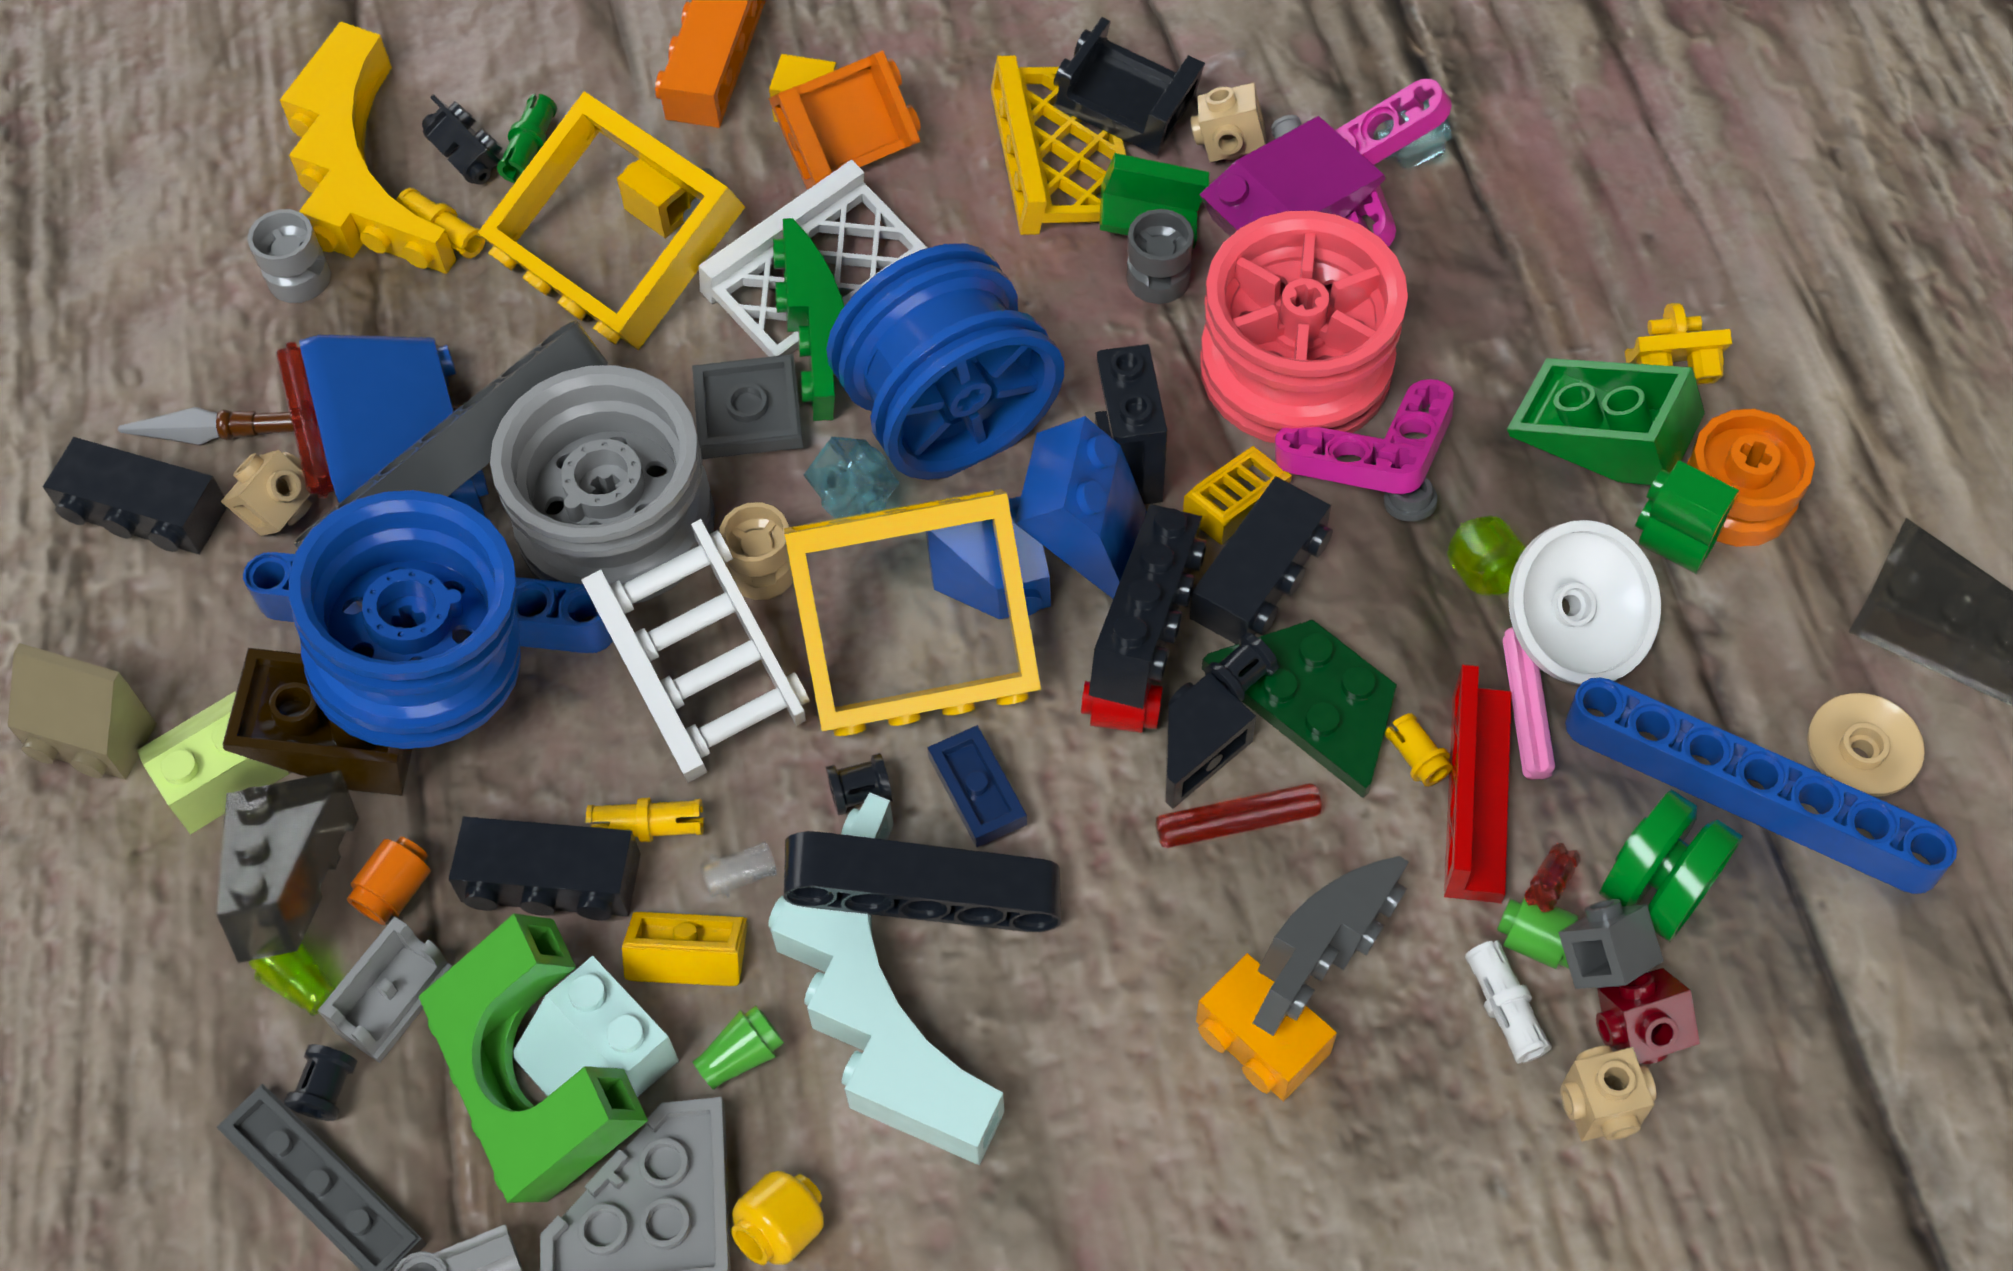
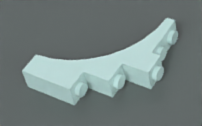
M869 792L861 809L853 808L845 820L841 834L888 840L894 825L890 800ZM781 896L773 907L768 924L769 928H771L776 951L825 972V974L821 972L815 974L805 995L804 1003L808 1006L807 1010L812 1028L863 1050V1053L855 1051L852 1054L842 1076V1084L846 1086L845 1092L849 1108L980 1165L1004 1114L1003 1092L961 1070L925 1039L899 1006L878 963L872 939V915L796 906L786 902L783 896Z

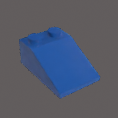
M1086 416L1036 434L1015 524L1113 599L1147 511L1121 445Z

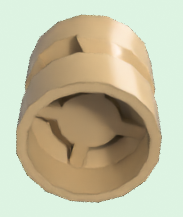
M762 502L746 503L734 508L725 516L719 530L733 557L725 565L742 596L753 600H769L779 596L793 582L784 528H788L789 524L784 514L776 507Z

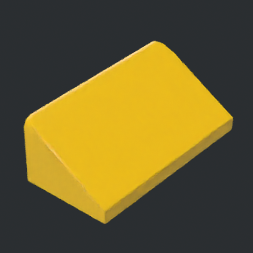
M633 912L622 944L624 977L626 980L638 982L737 986L742 971L747 918Z

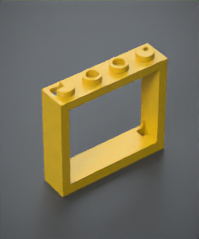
M583 91L477 233L493 246L488 254L507 269L512 271L518 264L527 271L522 278L545 296L553 289L562 296L557 303L574 317L582 321L586 314H588L597 321L593 329L609 342L616 345L620 338H622L639 351L698 272L699 265L706 261L745 209V206L727 186ZM599 132L701 200L618 313H615L517 243Z
M994 489L784 528L822 731L833 730L835 736L853 735L867 729L866 723L887 719L890 726L905 725L919 721L921 719L920 713L942 709L943 715H958L974 710V702L996 698V704L998 705L1015 704L1029 699L1028 692L1041 690L1007 493L1003 489ZM992 519L1019 672L834 707L806 553Z

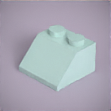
M591 956L546 994L513 1051V1059L547 1097L584 1066L623 1068L638 1097L679 1062L669 1036L594 956Z

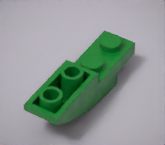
M783 218L782 238L773 239L774 269H784V282H775L776 312L786 313L787 332H798L799 356L809 357L810 371H801L802 402H812L813 421L833 420L835 400L833 375L835 374L828 365L826 348L830 330L840 311L844 308V303L834 276L813 241L793 218Z

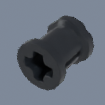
M1246 632L1238 639L1239 646L1220 663L1211 662L1204 669L1205 675L1211 673L1241 702L1245 699L1244 692L1263 675L1272 676L1279 670L1277 659L1271 649L1261 639L1249 632Z
M881 753L872 755L869 762L837 769L835 765L826 766L827 778L838 816L846 814L848 807L863 804L869 792L893 802L889 778Z
M309 1044L304 1055L307 1062L296 1090L287 1094L284 1104L291 1110L307 1117L323 1121H335L339 1114L336 1102L347 1074L354 1072L357 1060L345 1052L323 1045Z

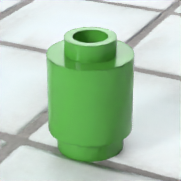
M1525 893L1521 903L1510 898L1497 931L1506 934L1503 943L1504 947L1553 969H1556L1558 965L1569 969L1558 932L1575 923L1579 916Z

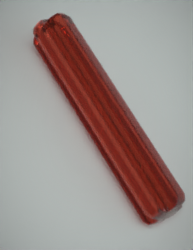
M1308 783L1159 815L1155 823L1156 834L1160 845L1164 848H1170L1315 817L1321 813L1322 802L1316 785Z

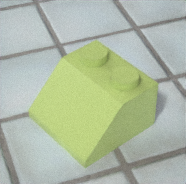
M236 692L231 693L137 750L143 766L166 803L190 834L289 775V772L224 750L222 744Z

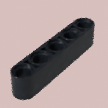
M818 831L798 832L785 839L783 898L792 905L1021 932H1045L1057 928L1062 922L1060 867L1050 860Z

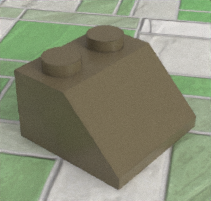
M19 643L13 655L8 727L23 744L21 750L29 757L42 763L52 764L55 759L70 763L77 771L93 778L100 779L104 774L126 780L139 757L137 750L146 745L157 723L120 672Z

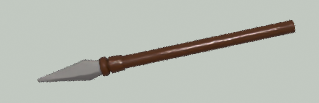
M453 405L454 411L462 405ZM193 407L120 425L118 431L125 434L201 445L216 438L230 440L233 436L235 438L257 436L260 433L319 431L315 411L256 413L255 411L231 412L224 409L216 413L199 407Z

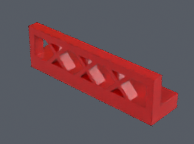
M1462 664L1452 699L1450 764L1452 765V770L1449 773L1444 897L1502 904L1506 888L1511 691L1478 688L1479 666Z

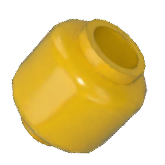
M773 1171L764 1175L737 1201L732 1210L734 1226L731 1229V1233L739 1249L749 1259L759 1265H766L768 1262L774 1265L790 1263L818 1236L824 1227L823 1212L819 1205L822 1202L819 1189L809 1178L801 1174H797L794 1177L783 1171Z

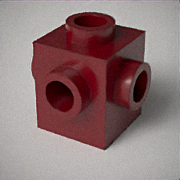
M1664 968L1644 973L1625 986L1601 987L1597 989L1601 1012L1596 1014V1025L1601 1039L1606 1046L1613 1047L1617 1051L1633 1047L1639 1064L1657 1063L1664 1060L1668 1054L1700 1044L1691 990Z

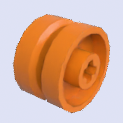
M1757 409L1731 410L1712 418L1699 432L1691 457L1687 461L1688 465L1739 490L1717 539V542L1735 547L1759 546L1779 537L1791 523L1798 509L1799 502L1804 497L1811 483L1815 467L1811 446L1799 429L1776 414Z

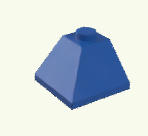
M1019 496L1008 499L1029 616L1040 609L1051 607L1050 575L1043 545L1015 524L1021 498ZM992 519L926 531L931 580L934 590L999 620L1008 618L1009 613Z

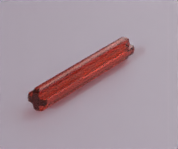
M295 342L286 343V348L277 351L276 358L305 485L310 494H317L319 499H325L329 497L330 492L334 491L329 474L301 349L297 347Z

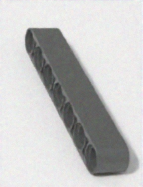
M577 320L569 322L533 348L307 528L293 543L299 548L311 529L331 512L356 499L382 492L408 490L442 494L448 497L490 463L492 441L499 424L518 398L536 384L561 372L585 366L607 365V360Z

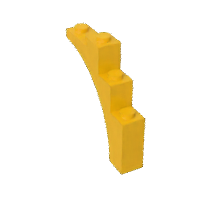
M340 21L280 98V103L291 130L301 137L289 154V157L297 173L299 183L312 193L299 212L310 220L319 245L325 252L335 251L354 258L364 244L374 252H387L406 259L418 268L426 269L428 267L447 274L456 262V257L446 229L413 214L389 196L367 168L364 151L367 119L375 95L392 66L381 35Z

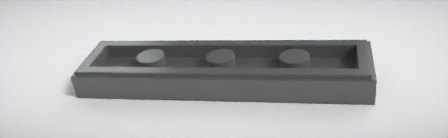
M263 1083L216 1127L360 1271H394L403 1258L412 1253L420 1252L427 1245L408 1224Z

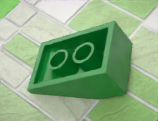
M1546 358L1509 424L1507 431L1512 438L1614 481L1652 485L1661 469L1671 473L1678 460H1682L1705 411L1692 367Z

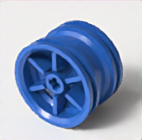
M965 243L942 244L922 249L897 260L873 276L852 296L840 311L830 330L826 348L828 365L852 402L865 410L872 411L870 416L872 433L896 470L908 477L925 480L950 477L1014 446L1048 412L1059 394L1064 379L1065 361L1059 348L1048 337L1046 330L1039 321L1027 313L1018 312V295L1012 282L1002 272L995 258L984 249Z
M408 490L382 492L356 499L331 512L310 530L297 549L289 572V603L293 621L301 641V658L305 677L314 701L326 717L349 735L374 745L400 749L433 747L459 739L484 725L504 705L516 685L521 664L519 623L516 614L517 595L514 560L505 538L491 521L469 505L442 494ZM353 602H356L362 608L356 614H346L344 612Z

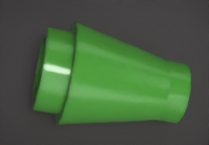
M755 1005L746 1013L740 1009L709 1047L692 1062L707 1084L715 1090L722 1083L775 1058L774 1051L783 1045L784 1041L764 1013Z

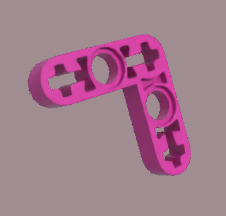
M1421 79L1335 131L1375 165L1441 125L1450 114L1452 107L1451 98L1437 81ZM1426 99H1429L1430 106L1426 110H1423V102ZM1405 111L1406 113L1404 114L1409 118L1407 122L1401 116ZM1393 120L1394 126L1390 134L1383 139L1374 140L1373 135L1376 128L1385 121ZM1379 185L1345 218L1368 229L1365 220L1362 218V216L1368 215L1375 222L1373 233L1380 237L1389 247L1395 238L1396 226Z
M1434 379L1421 380L1412 384L1408 388L1384 439L1323 427L1282 428L1275 437V461L1283 471L1291 474L1393 494L1411 493L1419 489L1423 484L1451 422L1454 392L1447 383ZM1428 404H1431L1429 407V413L1422 411V409H1425L1428 406ZM1415 432L1426 434L1427 437L1409 439L1403 435ZM1345 455H1355L1362 458L1355 462L1337 460L1338 457Z

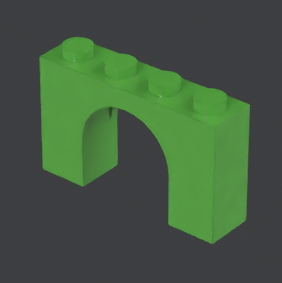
M521 914L510 916L418 996L428 1018V1027L437 1039L449 1067L450 1078L458 1088L469 1113L472 1129L481 1141L494 1171L495 1183L503 1192L507 1203L550 1201L648 1121L623 1068L584 1066L536 1106L530 1103L520 1090L513 1068V1045L519 1024L526 1012L536 1001L576 968L554 919Z

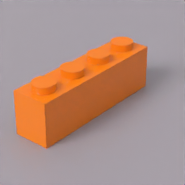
M692 0L685 3L682 11L681 30L679 35L673 36L670 41L668 64L665 71H659L655 83V95L657 99L662 101L665 120L720 128L766 0Z

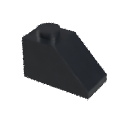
M1211 673L1205 675L1195 685L1191 682L1184 684L1174 693L1168 703L1165 802L1172 809L1253 742L1257 716Z

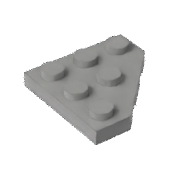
M715 1097L661 1103L647 1118L646 1126L623 1151L618 1149L584 1186L586 1191L562 1217L558 1215L540 1234V1271H731L726 1121L723 1098Z

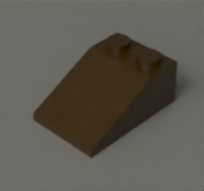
M248 648L222 744L225 751L345 790L403 795L413 748L400 749L374 745L349 735L330 721L312 697L300 653Z

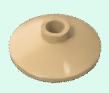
M1850 693L1837 696L1827 701L1818 709L1808 729V749L1819 771L1830 778L1873 797L1891 795L1904 789L1915 779L1923 765L1925 754L1924 742L1921 732L1913 719L1898 705L1876 695ZM1852 748L1863 750L1868 758L1858 755Z

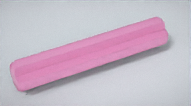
M1513 627L1505 631L1502 641L1522 772L1529 780L1547 779L1553 774L1555 761L1540 668L1525 653Z

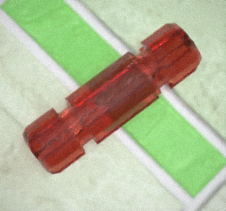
M1557 843L1551 847L1548 852L1549 855L1545 857L1536 872L1537 874L1532 878L1530 882L1531 887L1524 894L1528 906L1538 905L1542 913L1550 912L1555 908L1557 900L1560 899L1569 880L1575 873V867L1581 861L1578 851H1568L1564 843Z

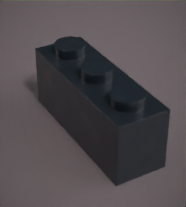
M77 437L72 438L42 486L55 504V511L63 519L76 525H84L85 522L99 525L121 538L128 539L133 535L147 539L161 549L170 552H177L178 549L200 555L227 508L221 502L224 495L211 475Z
M1275 476L1193 589L1189 619L1234 644H1238V639L1246 632L1254 635L1258 633L1262 636L1266 634L1278 613V607L1276 606L1284 593L1288 596H1292L1305 575L1306 568L1303 567L1311 555L1318 558L1327 547L1333 533V529L1328 527L1331 505Z
M463 816L448 880L460 901L477 910L492 911L497 909L498 905L520 907L527 913L540 916L552 915L557 910L577 912L584 918L603 921L610 919L611 915L629 917L641 853L631 830Z

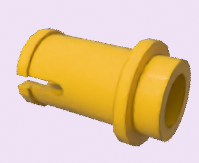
M1405 714L1392 722L1399 730L1397 732L1393 727L1388 726L1384 733L1385 737L1392 742L1411 767L1410 777L1414 781H1421L1424 786L1429 787L1440 782L1452 770V765L1449 762L1450 753L1447 749L1436 746L1419 724L1414 714Z

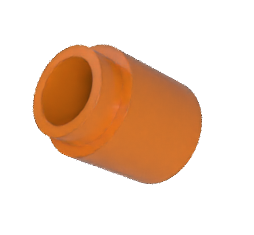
M400 836L396 842L390 839H383L350 883L353 890L347 897V901L369 919L385 925L391 916L398 917L430 874L431 869L424 862L428 854L419 845L405 837Z

